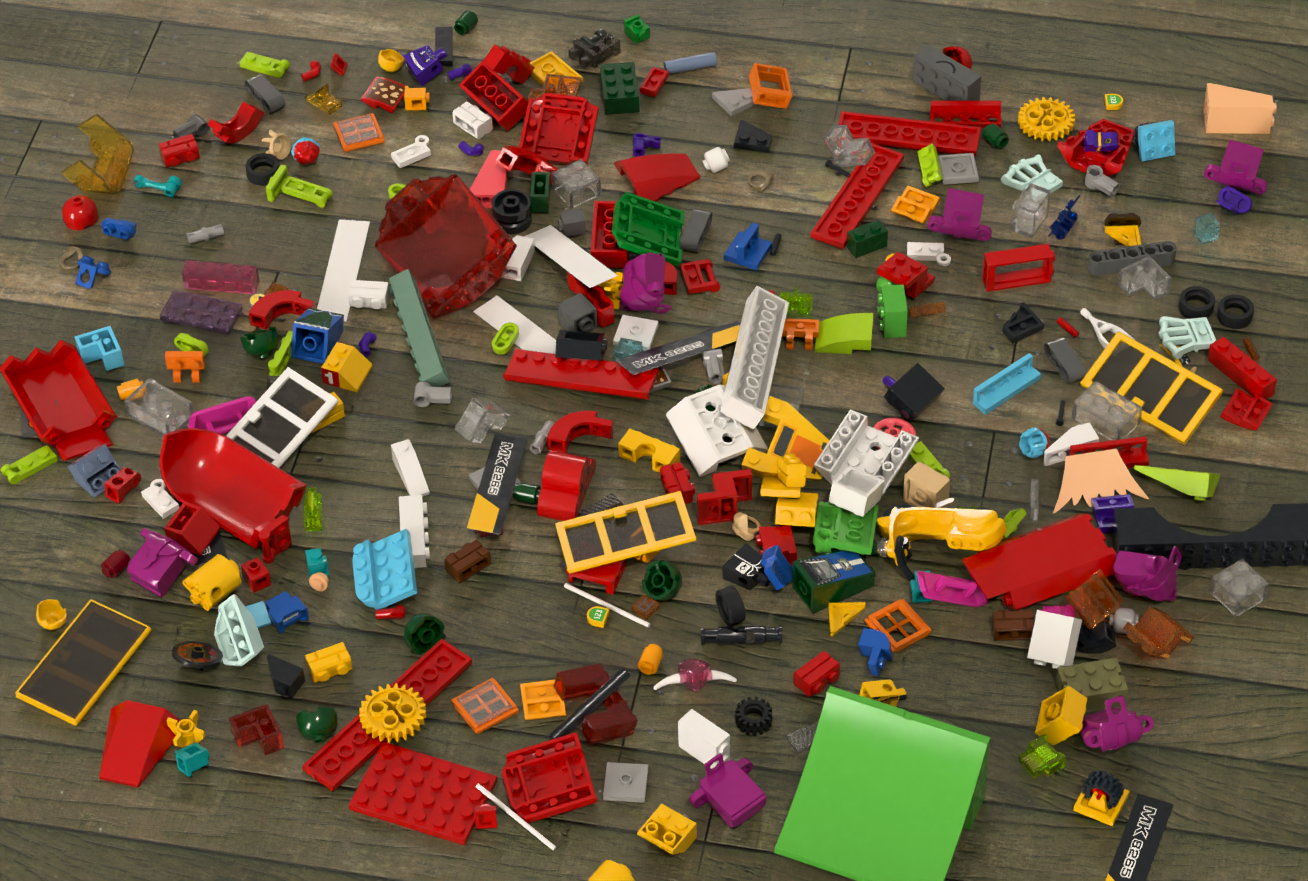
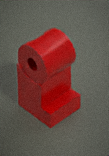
M128 467L123 468L105 482L106 497L120 504L124 500V495L138 486L141 474Z

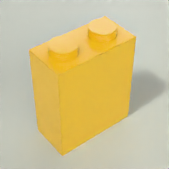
M801 492L799 498L778 497L775 524L815 527L819 494Z

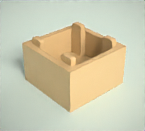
M918 461L905 474L903 501L911 506L933 508L934 504L949 499L950 479L931 469L928 465Z

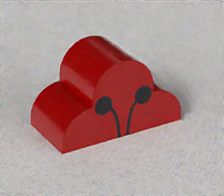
M550 450L545 459L542 472V488L538 499L537 516L561 521L577 518L596 469V460Z

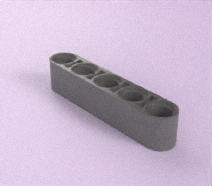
M1171 241L1093 251L1089 254L1087 269L1091 275H1105L1169 266L1175 262L1177 247Z

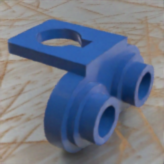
M105 218L101 223L102 231L106 235L128 240V238H132L136 233V223Z
M83 256L77 263L80 268L75 283L91 289L97 272L105 275L111 274L109 264L101 261L95 264L93 262L94 258ZM89 270L90 280L84 283L82 275Z

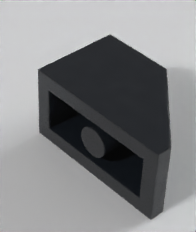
M268 654V667L275 691L282 696L293 698L305 682L303 668Z

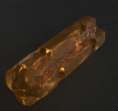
M944 301L936 302V304L919 305V307L911 306L909 312L911 317H919V314L921 316L936 314L937 311L942 313L946 311V305Z

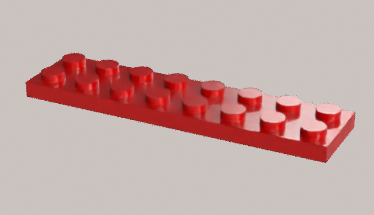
M841 111L836 140L866 144L873 143L876 145L918 150L933 143L937 152L950 154L973 153L976 156L981 127Z
M872 143L811 231V238L844 249L847 245V232L859 227L904 160V154Z

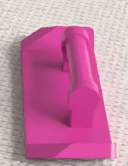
M246 396L194 412L190 416L188 428L206 429L220 434L229 433L257 401L253 397Z
M917 571L920 590L927 599L972 607H979L989 603L975 581Z

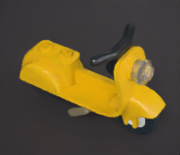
M954 498L938 502L933 505V508L912 507L900 504L890 507L884 512L882 517L876 520L879 533L884 537L878 542L877 551L881 557L885 558L888 556L889 558H894L896 566H899V569L910 582V580H914L913 573L906 565L907 560L912 557L910 541L921 539L947 540L948 546L952 549L984 551L999 544L1007 529L1004 520L998 518L997 513L988 508H944L954 504Z

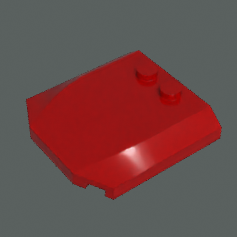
M545 93L542 94V97L535 99L533 97L529 98L519 147L546 158L548 163L576 167L588 165L599 112L598 106L590 104L583 97Z
M577 732L507 753V761L505 767H503L502 776L512 810L527 823L597 802Z

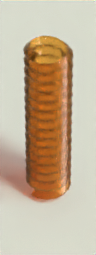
M1245 337L1243 342L1252 360L1258 361L1260 357L1250 338Z

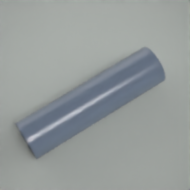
M715 52L664 61V70L669 71V74L716 66Z

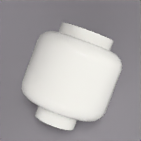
M716 147L704 154L705 160H703V164L706 170L710 169L713 173H717L728 167L730 159L725 149Z

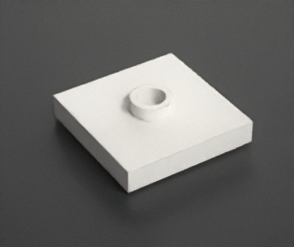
M622 315L613 339V345L642 351L649 350L658 329L659 321Z

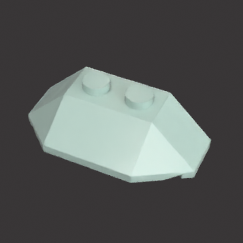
M233 594L219 605V615L216 620L214 636L218 648L223 654L222 660L224 665L243 666L264 648L254 617L240 599Z

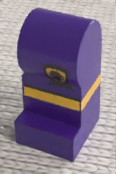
M1087 130L1084 135L1085 152L1114 151L1118 149V134L1115 132L1104 133Z

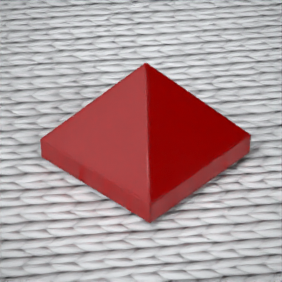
M335 53L330 67L333 71L343 76L348 63Z

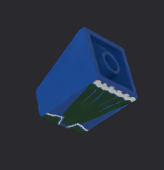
M308 308L293 323L291 357L324 364L343 332L344 315Z

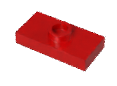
M653 67L641 85L640 93L656 97L667 80L669 71Z

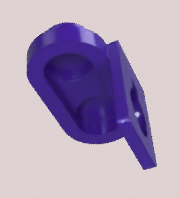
M1232 187L1223 188L1219 193V200L1216 201L1237 215L1238 213H1247L1252 208L1251 199Z

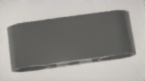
M261 73L245 80L247 91L269 114L285 107L283 96Z
M693 209L680 240V249L696 253L700 251L712 222V212Z
M1063 337L1044 343L1047 357L1067 384L1081 380L1086 376L1084 365Z

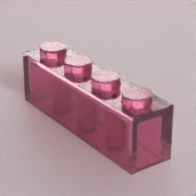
M186 260L182 270L184 289L256 294L260 282L257 266Z

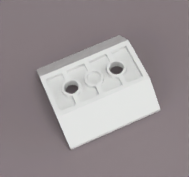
M717 385L685 397L666 413V417L699 477L717 471L718 463L746 453L748 447L763 453L768 451L756 427L752 429L720 412L726 389L724 385ZM711 405L715 407V410L708 411L705 407ZM728 436L732 439V442H724L722 438Z
M850 409L815 462L814 467L831 485L849 466L855 467L885 480L881 495L883 496L918 442L919 437L902 430L898 437L872 428L868 426L867 416ZM874 446H878L881 449L873 451L871 448Z

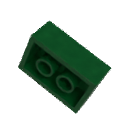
M634 62L600 64V82L605 115L640 112L639 91Z

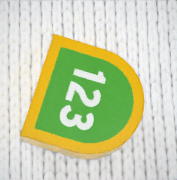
M1105 94L1106 110H1119L1122 108L1123 98L1120 95Z
M599 606L590 608L587 612L588 623L592 626L604 628L610 613L609 609Z

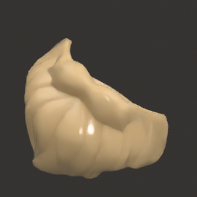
M742 512L734 515L732 529L735 534L746 541L752 540L755 534L759 533L760 523L755 518ZM748 520L753 521L757 528H748Z

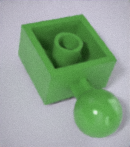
M880 276L876 282V288L879 292L878 305H880L877 306V316L881 318L879 320V329L883 331L884 338L906 337L908 310L904 284L898 285Z

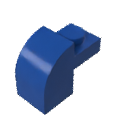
M863 628L858 643L861 656L870 657L868 667L871 675L879 676L881 669L885 667L886 660H893L891 645L888 637L883 632Z

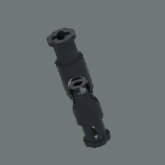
M782 625L767 628L765 626H740L737 628L726 626L718 627L717 629L701 627V645H705V643L729 645L736 642L739 644H765V642L772 641L782 643ZM746 630L755 634L754 637L746 640Z

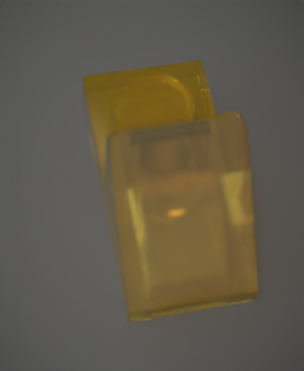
M328 83L305 97L308 102L329 115L342 107V101L329 93Z

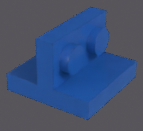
M752 223L748 229H745L744 233L738 232L724 253V260L758 270L772 248V242L759 238V225Z

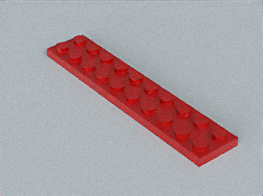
M441 639L392 683L390 687L394 688L395 683L398 684V688L406 685V690L412 687L414 693L419 692V696L423 697L424 704L427 706L472 664V658ZM360 713L302 765L304 772L333 792L372 757L384 742H388L387 738H384L381 742L379 736L373 739L372 733L366 734V728H362L360 722Z

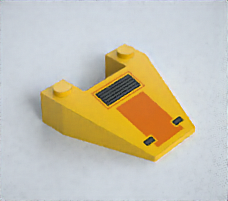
M769 396L763 420L777 425V430L767 454L748 447L741 464L742 470L751 469L752 475L758 478H763V476L777 477L779 469L778 457L784 456L785 453H794L806 465V474L804 475L806 480L821 481L823 476L814 467V464L830 440L788 402Z

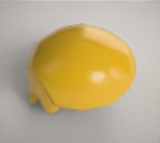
M392 49L380 51L378 63L385 71L396 72L403 66L404 57L397 51Z
M47 599L41 601L36 609L37 622L45 629H58L66 622V608L63 609L58 600Z

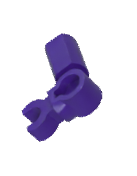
M635 133L632 144L634 157L644 156L645 148H648V146L660 148L661 137H649V135L643 133Z

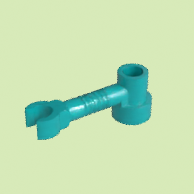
M136 175L133 180L136 181L135 186L138 188L152 187L164 190V194L168 197H174L176 191L182 185V180L176 176H170L166 183L148 180L141 175Z

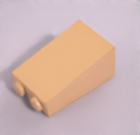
M1207 83L1203 108L1206 133L1270 134L1271 127H1274L1273 114H1276V103H1273L1271 95Z

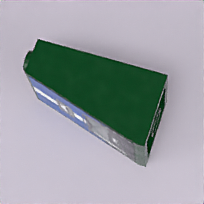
M839 550L794 561L792 588L812 614L828 608V603H839L874 587L876 573L873 567H869L865 562L863 555L856 552Z

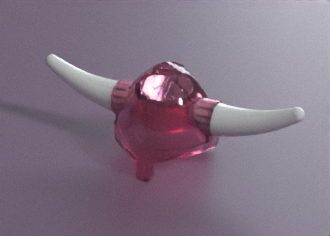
M686 659L678 664L677 674L661 680L653 688L657 690L669 684L684 683L689 689L697 692L707 681L722 679L737 682V679L727 673L711 670L710 665L705 661Z

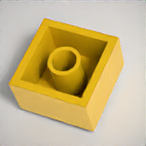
M1067 686L1043 700L1035 734L1054 746L1061 741H1065L1068 737L1079 733L1083 727L1082 722L1086 712L1087 698L1072 687Z

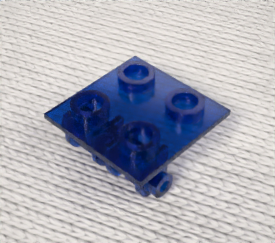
M1080 195L1075 200L1071 199L1065 206L1066 209L1063 208L1057 216L1058 220H1055L1050 226L1052 231L1048 237L1052 233L1059 240L1066 237L1074 223L1078 220V214L1072 212L1071 208Z

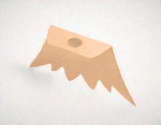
M1117 449L1071 455L1065 457L1062 486L1053 514L1059 511L1071 498L1075 506L1082 495L1089 507H1092L1091 498H1097L1098 494L1101 497L1114 496V490L1120 495H1126V490L1139 497L1149 498L1131 476Z

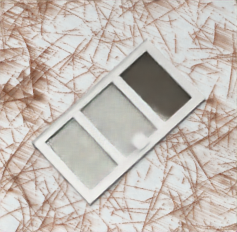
M287 367L226 436L280 468L338 403V400Z

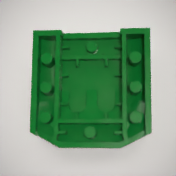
M625 192L614 205L612 233L619 248L640 255L650 252L657 255L661 253L665 257L666 262L679 267L682 260L680 233L681 227L684 224V211Z

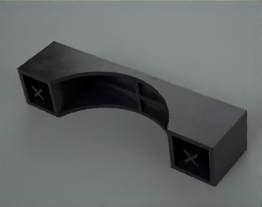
M1308 503L1273 504L1267 516L1257 525L1246 531L1225 536H1207L1183 530L1164 519L1154 507L1114 508L1111 530L1112 545L1116 553L1127 551L1163 556L1168 560L1173 547L1176 546L1182 555L1178 569L1308 566ZM1175 554L1174 560H1173L1174 564H1175V562H1176V554Z

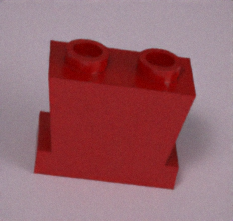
M791 526L759 527V535H756V545L761 547L759 554L762 556L764 550L779 545L782 554L788 563L793 566V562L797 560V550Z

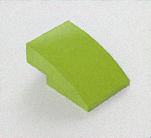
M874 313L845 314L820 321L819 337L816 338L815 352L852 354V349L871 350Z

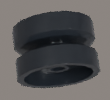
M506 189L498 192L493 197L491 202L493 222L502 233L510 235L519 234L530 227L532 223L531 200L527 193L517 189Z

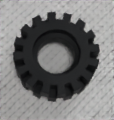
M748 697V701L745 699L741 700V703L737 704L735 710L737 728H740L742 733L746 731V735L753 733V736H757V732L762 735L763 730L767 732L769 727L771 728L772 707H770V703L768 701L765 703L763 698L759 701L758 697H755V700H752L751 697ZM751 713H757L762 717L753 720L746 716Z

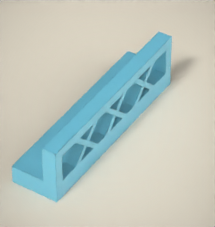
M1028 353L975 387L972 404L986 415L1040 380L1041 373L1032 367L1033 356Z

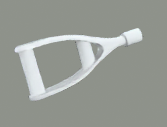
M1086 308L1080 311V314L1092 323L1097 339L1104 348L1109 343L1102 334L1107 331L1115 334L1119 331L1134 339L1120 327L1094 318ZM1123 342L1116 347L1111 355L1116 357L1117 354L1131 346Z

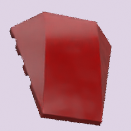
M1104 118L1088 127V130H1094V132L1117 133L1118 149L1114 151L1085 152L1084 135L1087 130H1081L1075 137L1070 136L1067 138V141L1057 143L1058 149L1071 168L1086 173L1089 166L1097 165L1102 168L1103 174L1109 177L1122 170L1135 130Z
M653 154L614 162L620 175L626 174L634 187V195L655 202L659 201V198L663 195H670L674 193L675 189H682L700 179L699 173L687 154Z
M130 700L112 707L99 778L139 788L153 771L157 761L162 760L167 749L174 745L173 739L176 735L168 727L166 720L168 717L178 722L181 720L166 708Z

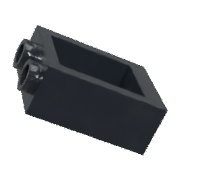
M560 330L556 338L555 357L601 360L602 355H605L608 339H604L605 333Z

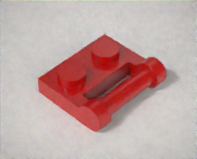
M710 259L680 264V271L688 294L705 291L717 292L720 290V284L716 281L712 270L713 264ZM700 269L705 270L709 282L704 281Z
M284 515L266 526L258 534L259 540L262 542V559L265 564H271L275 556L288 549L292 544L288 518Z

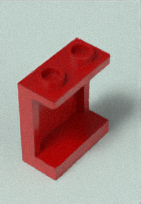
M581 542L579 549L576 548L574 551V563L605 555L603 547ZM627 559L571 574L566 569V574L568 575L569 583H573L575 578L606 585V593L614 595L627 567Z

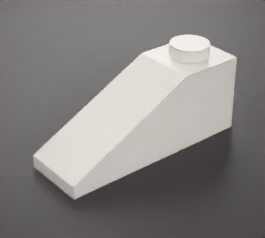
M1090 422L1072 427L1044 452V466L1065 461V457L1069 456L1070 445L1099 442V437ZM1084 451L1075 452V455L1082 454Z
M407 439L391 444L392 460L409 495H422V497L429 495L430 491L410 440Z

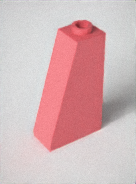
M491 150L469 190L470 195L482 208H492L491 202L493 197L498 192L507 189L509 171L496 163L501 151ZM468 197L469 207H474L470 198Z

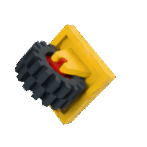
M1101 770L1097 772L1092 771L1082 787L1083 790L1074 805L1073 811L1113 827L1129 797L1130 791L1122 788L1123 784L1119 783L1120 780L1118 778L1114 779L1113 774L1109 776L1106 771L1104 773Z

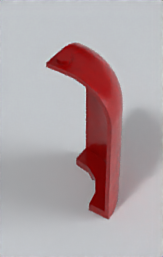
M185 428L165 434L162 440L160 470L164 483L170 493L182 503L185 501L201 507L221 528L255 549L262 546V542L259 540V532L282 515L288 518L289 521L290 517L288 515L294 506L298 507L302 499L306 484L225 435L206 429Z

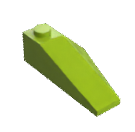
M1134 465L1135 470L1187 495L1194 496V500L1206 501V497H1213L1220 479V474Z

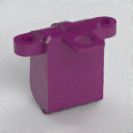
M1229 139L1221 167L1212 164L1207 165L1204 176L1209 180L1232 187L1235 190L1239 189L1249 193L1264 194L1267 189V182L1256 178L1264 149Z
M948 188L943 217H929L928 228L959 239L989 240L992 229L989 226L980 224L984 195Z
M645 253L627 262L623 269V287L620 293L621 310H649L658 314H664L672 309L671 306L660 303L665 291V257H663V254ZM655 307H663L664 309L659 310L655 309Z
M143 528L139 535L146 539V541L130 561L127 573L131 576L130 580L163 597L186 563L194 566L198 558L192 555L188 549L179 545L177 541L165 537L158 532H152Z
M1176 546L1173 547L1169 560L1163 556L1119 551V553L1115 554L1114 574L1124 592L1132 596H1147L1156 601L1165 600L1173 602L1177 595L1176 580L1178 577L1176 571L1182 558ZM1175 554H1176V562H1175V564H1174L1173 560H1174V556H1175Z
M1117 696L1105 700L1106 710L1084 716L1083 727L1080 732L1084 743L1088 747H1101L1102 752L1123 748L1127 744L1139 741L1142 733L1149 732L1153 728L1154 722L1150 716H1137L1136 712L1127 710L1124 696ZM1114 702H1119L1121 704V708H1111V706ZM1145 720L1146 725L1143 727L1142 722Z
M721 753L704 764L706 776L700 780L699 789L692 793L689 798V802L695 808H699L707 803L730 828L741 825L758 813L766 805L767 799L764 792L747 775L753 768L751 761L748 758H742L736 763L733 760H728L724 763ZM719 761L714 768L710 769L714 762Z

